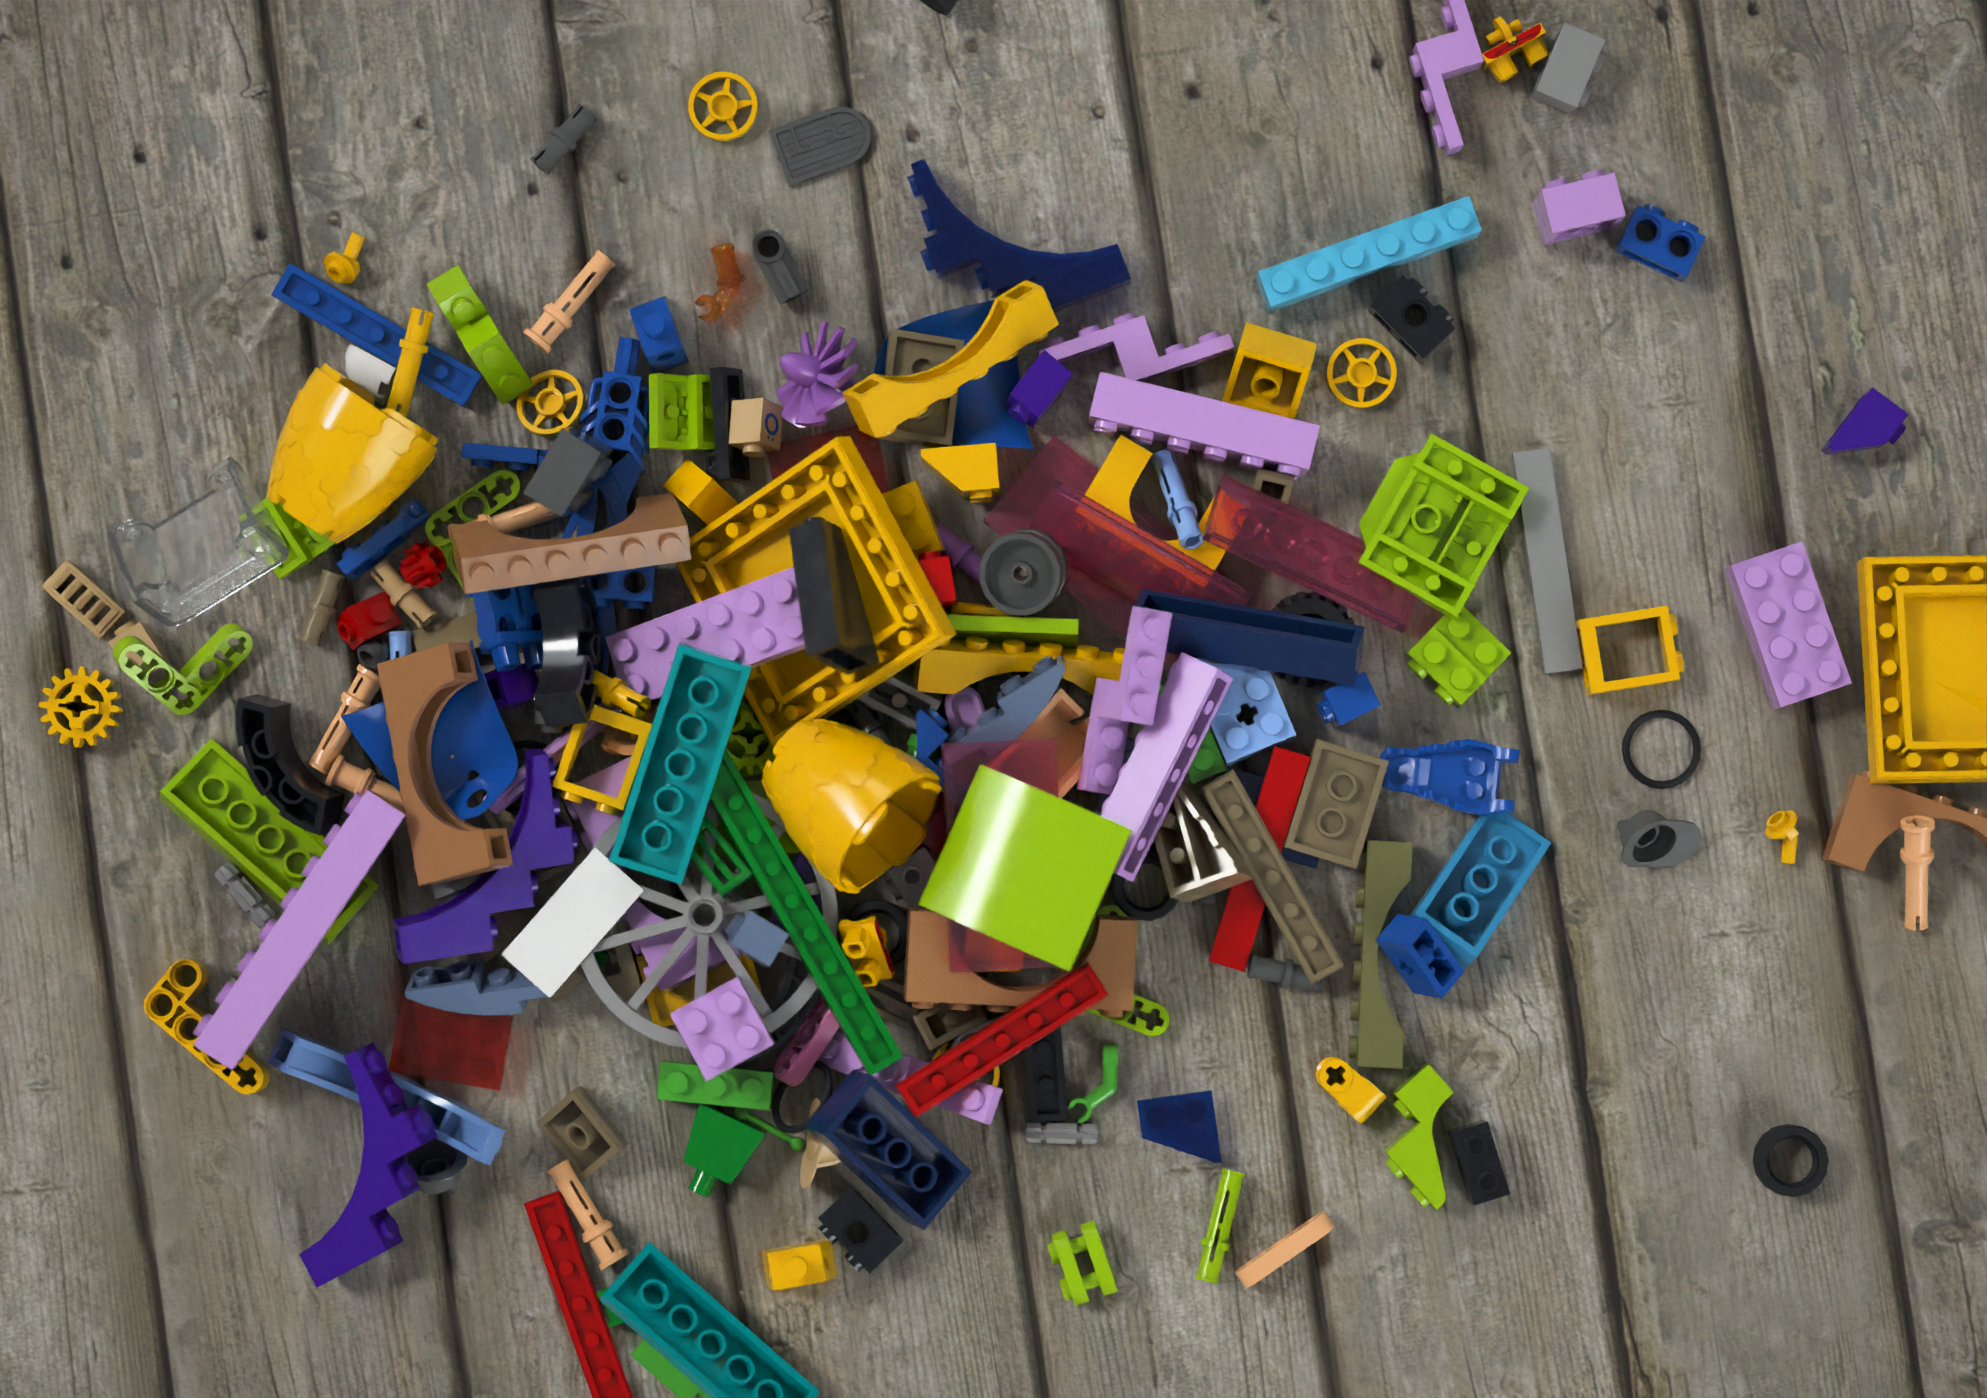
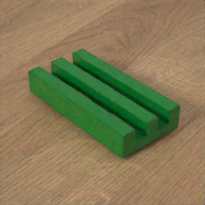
M706 816L702 820L696 842L727 879L728 883L723 885L694 848L690 859L724 900L732 890H737L745 880H750L753 877V873ZM704 828L740 871L737 876L732 874L699 833Z

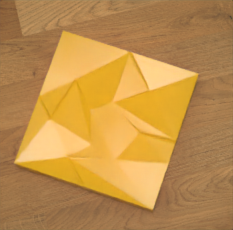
M850 436L835 437L689 538L691 560L675 562L696 603L794 567L789 529L803 524L805 519L823 517L827 521L841 527L878 653L879 664L846 675L807 656L806 650L803 649L751 668L744 694L772 747H775L779 739L797 723L818 718L827 719L956 635L951 622L909 544L902 535L895 518Z
M1987 555L1863 557L1857 562L1870 784L1987 782Z

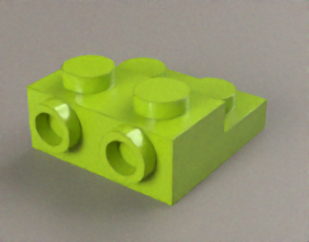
M1463 606L1456 620L1444 614L1405 656L1410 660L1406 664L1408 668L1421 680L1427 676L1437 686L1433 690L1434 693L1445 704L1450 706L1454 702L1459 707L1485 682L1511 652Z

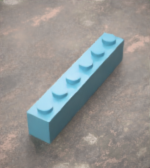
M1467 196L1260 270L1257 273L1256 281L1269 313L1476 239L1482 229L1471 199Z

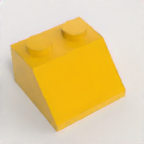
M1246 322L1222 402L1295 419L1312 367L1317 343Z
M996 443L920 449L922 465L961 498H970V504L993 502L992 496H1000Z

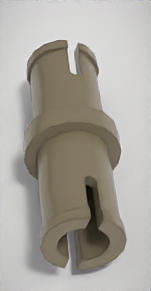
M322 569V575L313 600L309 599L306 606L310 609L301 635L298 638L299 640L315 646H322V640L330 617L335 616L337 612L334 606L346 576Z

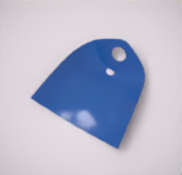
M994 300L930 315L898 328V330L964 340L965 346L985 321ZM888 337L884 340L873 371L874 374L884 375ZM1017 355L1008 361L998 362L988 369V373L977 380H969L959 387L952 444L975 445L996 443V447L1034 449L1027 432L1026 423L1023 425L1015 421L1008 413V408L1004 406L1009 394L1020 381Z
M472 639L469 643L472 646L478 680L462 687L446 703L436 722L431 745V762L437 787L446 804L462 820L478 817L484 813L515 779L518 769L515 747L488 687ZM384 701L366 709L342 715V719L365 752L400 793L397 768L393 760L391 736L386 723ZM471 770H476L479 773V777L469 781L468 773ZM479 790L487 791L486 798L480 805L473 808L468 807V800L475 792Z

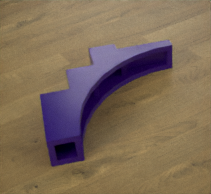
M542 749L525 750L526 780L522 802L508 837L513 865L480 874L472 884L451 899L422 913L394 919L397 957L403 964L492 951V939L498 937L495 917L490 916L489 913L534 907L533 895H538V882L536 874L530 873V870L574 863L573 852L579 850L577 833L575 829L571 830V826L564 820L555 821V817L560 816L558 797L556 794L552 795L551 780L555 779L556 769L553 758H548V754Z
M374 1042L344 1056L356 1084L361 1105L364 1146L360 1173L352 1197L340 1218L318 1242L299 1254L317 1288L404 1241L399 1233V1226L396 1220L390 1216L387 1207L421 1188L417 1182L414 1169L407 1163L403 1155L438 1137L434 1129L433 1119L424 1110L421 1103L408 1108L404 1101L405 1097L402 1089L395 1084L387 1069L386 1059L377 1050Z

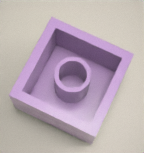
M1603 169L1582 174V179L1576 182L1568 183L1567 178H1561L1545 183V188L1540 190V193L1532 202L1543 245L1617 227L1626 215L1615 172L1604 175Z
M739 976L670 1013L706 1081L775 1044Z

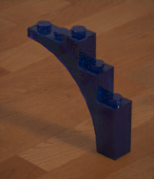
M925 159L911 164L913 175L907 176V180L914 198L921 196L926 209L920 211L927 231L935 230L936 233L923 238L926 249L921 250L920 255L927 272L934 270L937 279L979 263L980 268L974 269L982 290L989 288L992 297L1005 293L1022 281L1027 280L1043 286L1054 313L1130 284L1131 277L1118 244L1089 252L1059 254L1029 250L1002 241L976 226L952 204L938 186Z

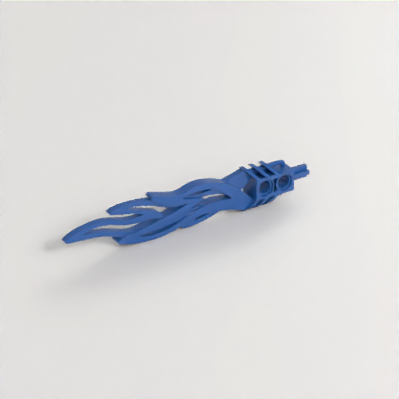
M619 337L614 371H604L603 377L595 378L590 384L587 408L580 415L578 424L584 422L582 431L611 449L627 452V454L611 469H608L601 480L598 478L595 482L593 481L589 488L593 492L590 501L582 512L578 510L576 514L573 513L571 515L562 539L571 538L577 525L576 537L595 533L600 490L606 506L607 528L629 517L627 505L642 472H646L647 466L642 460L643 451L645 450L649 455L650 449L645 442L647 431L649 433V386L643 384L644 380L642 377L635 376L641 346L640 340ZM619 384H625L631 389L630 398L625 403L618 404L613 402L611 398L613 388ZM602 385L600 399L595 403L597 387ZM645 392L643 412L641 413L639 410L641 394ZM612 421H620L625 427L623 436L618 440H609L605 435V428ZM607 573L589 575L592 585L594 583L593 590H602L608 584ZM608 600V607L597 606V609H594L601 642V673L606 676L609 673L610 652L605 637L618 633L615 600ZM593 664V669L598 671L597 664ZM596 696L594 705H599L602 698ZM564 727L563 733L568 730V727Z

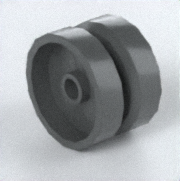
M1020 528L998 538L986 549L979 564V582L985 597L995 608L1010 615L1027 616L1041 611L1063 592L1069 579V561L1064 547L1053 535L1038 528ZM1019 566H1023L1028 570L1026 578L1020 574L1023 568Z

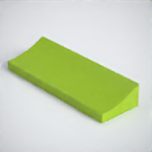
M947 615L956 632V635L951 637L953 640H966V637L977 636L985 638L988 642L1003 643V640L1015 639L1023 641L1025 645L1040 646L1042 642H1053L1062 645V648L1077 649L1079 619Z
M211 738L160 791V801L280 905L292 887L299 890L306 880V877L301 873L313 855L321 858L328 848L323 843L325 837L306 831L279 814L280 810L265 795L261 796L247 773V769ZM368 875L365 876L321 941L326 947L330 945L352 917L379 889V885Z

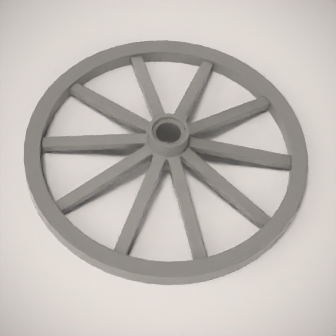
M752 794L765 817L775 823L772 829L777 838L783 832L787 833L782 819L778 813L776 814L771 802ZM709 800L706 816L717 829L718 814ZM623 815L613 822L601 835L592 850L597 848L606 857L613 849ZM705 829L704 839L715 851L716 842ZM703 851V861L714 873V863ZM809 861L817 882L807 884L805 887L811 896L821 895L823 918L836 939L838 906L835 887ZM736 869L733 875L737 876L740 871ZM703 874L701 877L700 895L697 894L686 875L682 885L678 884L688 900L687 903L639 885L644 890L639 898L682 913L683 916L602 938L581 962L582 969L598 997L622 1022L652 1040L683 1049L689 1048L679 1031L659 1026L645 1019L636 1011L696 936L697 956L694 1000L706 994L710 937L714 940L735 975L741 978L770 1033L794 1017L817 990V986L808 972L800 987L788 1001L772 1012L732 947L726 944L727 939L721 932L722 929L726 930L731 922L730 919H727V916L767 907L770 904L765 895L723 905L728 897L723 900L718 892L713 896V886ZM702 906H709L715 910V919L708 926H700L694 920L696 910ZM686 927L687 929L628 1003L625 1004L604 978L594 953ZM784 942L779 952L801 960L794 946Z

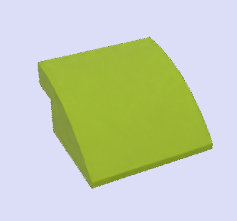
M979 764L918 904L1070 972L1132 830Z

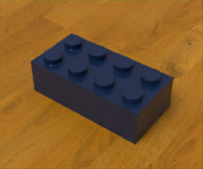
M855 1069L851 1071L806 1126L821 1143L905 1222L923 1230L928 1227L972 1173L962 1161L872 1075Z

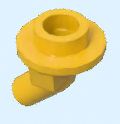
M351 232L343 254L333 251L325 256L323 263L326 274L331 280L337 283L351 284L360 272V263L356 260L366 238L365 236Z
M1780 810L1771 815L1767 820V827L1765 829V835L1768 839H1783L1780 862L1794 864L1796 861L1799 834L1796 830L1798 816L1792 810Z

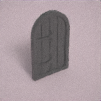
M844 106L825 109L822 112L769 130L778 155V161L781 163L789 187L854 164L863 158L869 150L871 142L870 126L865 117L855 109Z

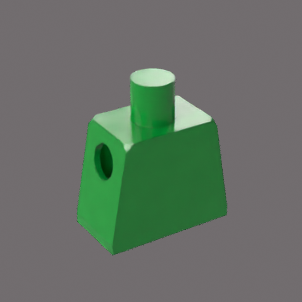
M699 1104L683 1159L684 1163L697 1169L688 1189L708 1198L717 1179L731 1185L767 1132L745 1121L738 1120L736 1117L709 1104Z

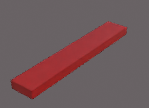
M1274 745L1255 808L1280 852H1282L1311 756ZM1252 879L1230 887L1208 958L1210 962L1245 972L1266 904Z
M1087 962L895 1085L917 1118L1100 1002L1109 994L1091 965Z
M560 1190L524 1203L592 1398H634Z

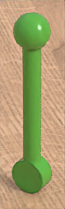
M737 1107L735 1109L734 1115L738 1120L746 1119L789 1143L791 1149L796 1152L804 1148L805 1142L801 1137L793 1138L749 1112L748 1108Z

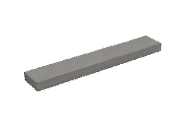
M1550 448L1512 453L1515 480L1529 487L1519 508L1544 674L1580 670L1583 667Z

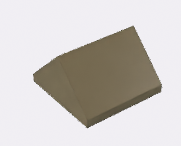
M583 1086L576 1087L536 1122L562 1156L570 1161V1165L583 1181L629 1144Z

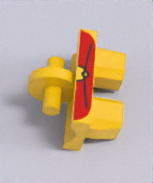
M1501 16L1493 20L1495 31L1486 35L1485 39L1489 46L1498 41L1502 43L1482 54L1484 62L1481 69L1483 71L1489 69L1494 78L1501 84L1518 73L1511 59L1512 55L1521 51L1529 67L1546 60L1549 54L1542 39L1546 33L1542 24L1539 23L1513 37V33L1523 29L1520 21L1516 19L1507 24Z
M876 916L860 921L841 920L838 928L843 940L842 947L845 956L849 957L852 968L862 986L872 987L876 986L879 980L892 979L895 970L886 947L888 936L886 931L879 927Z

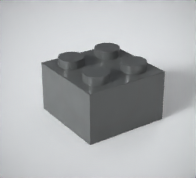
M576 426L562 428L523 493L561 517L573 513L576 514L578 510L582 512L593 495V492L589 490L593 481L595 482L598 478L601 480L613 462L608 458L613 449Z

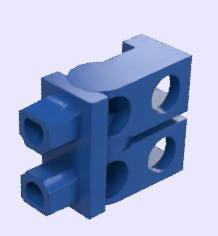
M535 584L466 594V598H473L478 618L477 632L482 640L479 643L481 654H492L496 671H509L519 667L521 664L518 653H523L526 669H542L543 634L539 608L533 599Z

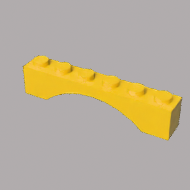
M1024 280L995 298L989 314L978 332L963 349L947 361L929 370L911 375L886 376L873 373L842 393L859 430L874 438L885 437L893 433L898 424L908 418H915L925 413L927 406L939 399L953 396L958 391V387L969 380H977L988 373V369L998 362L1014 358L1019 353L1018 350L1027 344L1043 340L1048 336V331L1058 326L1059 323L1043 286Z
M977 636L966 637V640H953L950 638L915 661L913 681L917 692L956 694L970 684L990 676L1008 672L1034 671L1032 666L1049 655L1055 659L1062 654L1066 660V669L1062 679L1073 682L1093 696L1096 677L1115 681L1120 680L1125 648H1115L1114 652L1099 651V648L1091 645H1079L1077 649L1062 648V645L1053 642H1042L1040 646L1025 645L1023 641L1006 639L1003 640V643L988 642L985 638Z

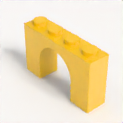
M1120 434L1072 518L1078 521L1076 525L1086 533L1094 536L1099 533L1109 539V545L1118 552L1126 555L1131 552L1141 558V564L1150 571L1158 574L1163 571L1175 578L1174 584L1184 591L1193 593L1195 590L1201 593L1244 522L1249 510L1217 492L1198 522L1204 537V541L1199 547L1186 550L1184 547H1181L1179 539L1164 541L1148 536L1134 522L1130 512L1129 501L1132 488L1153 453Z

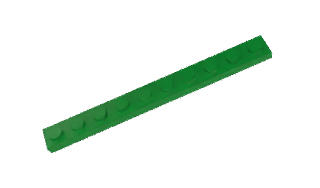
M725 749L709 800L748 868L753 873L756 882L783 929L789 934L790 941L867 1074L874 1075L903 1058V1055L727 749Z

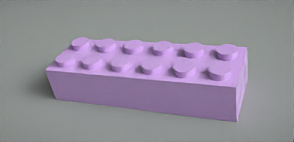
M1104 372L1099 373L1088 424L1094 426V432L1102 435L1115 437L1116 431L1131 435L1130 440L1135 443L1152 445L1154 440L1166 443V449L1172 452L1188 454L1189 449L1203 452L1202 458L1208 461L1224 463L1227 458L1239 461V468L1256 472L1258 468L1264 467L1276 470L1277 473L1295 476L1294 481H1297L1299 476L1305 477L1310 469L1320 425Z
M794 567L605 637L617 677L626 682L628 688L649 697L652 705L661 700L680 641L752 666V668L805 649Z

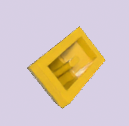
M688 458L663 485L665 489L673 493L674 497L707 526L739 504L715 480Z

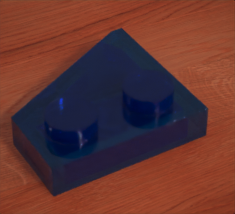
M1212 1090L1137 1100L1141 1136L1143 1139L1214 1163L1222 1162Z

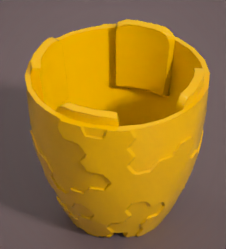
M324 363L320 369L315 367L303 388L299 390L287 415L273 455L266 498L276 505L280 501L287 513L321 535L327 533L328 539L337 544L377 518L419 478L435 457L434 455L438 449L435 445L438 438L393 408L379 409L374 405L375 399L369 391Z
M818 718L797 723L779 739L773 748V755L776 757L774 762L772 763L770 760H767L765 763L762 783L776 814H779L787 833L804 856L839 892L845 891L848 894H858L862 888L878 879L892 866L904 864L924 840L927 833L925 825L935 808L939 792L942 790L939 786L940 779L937 774L901 749L886 744L885 740L851 726Z

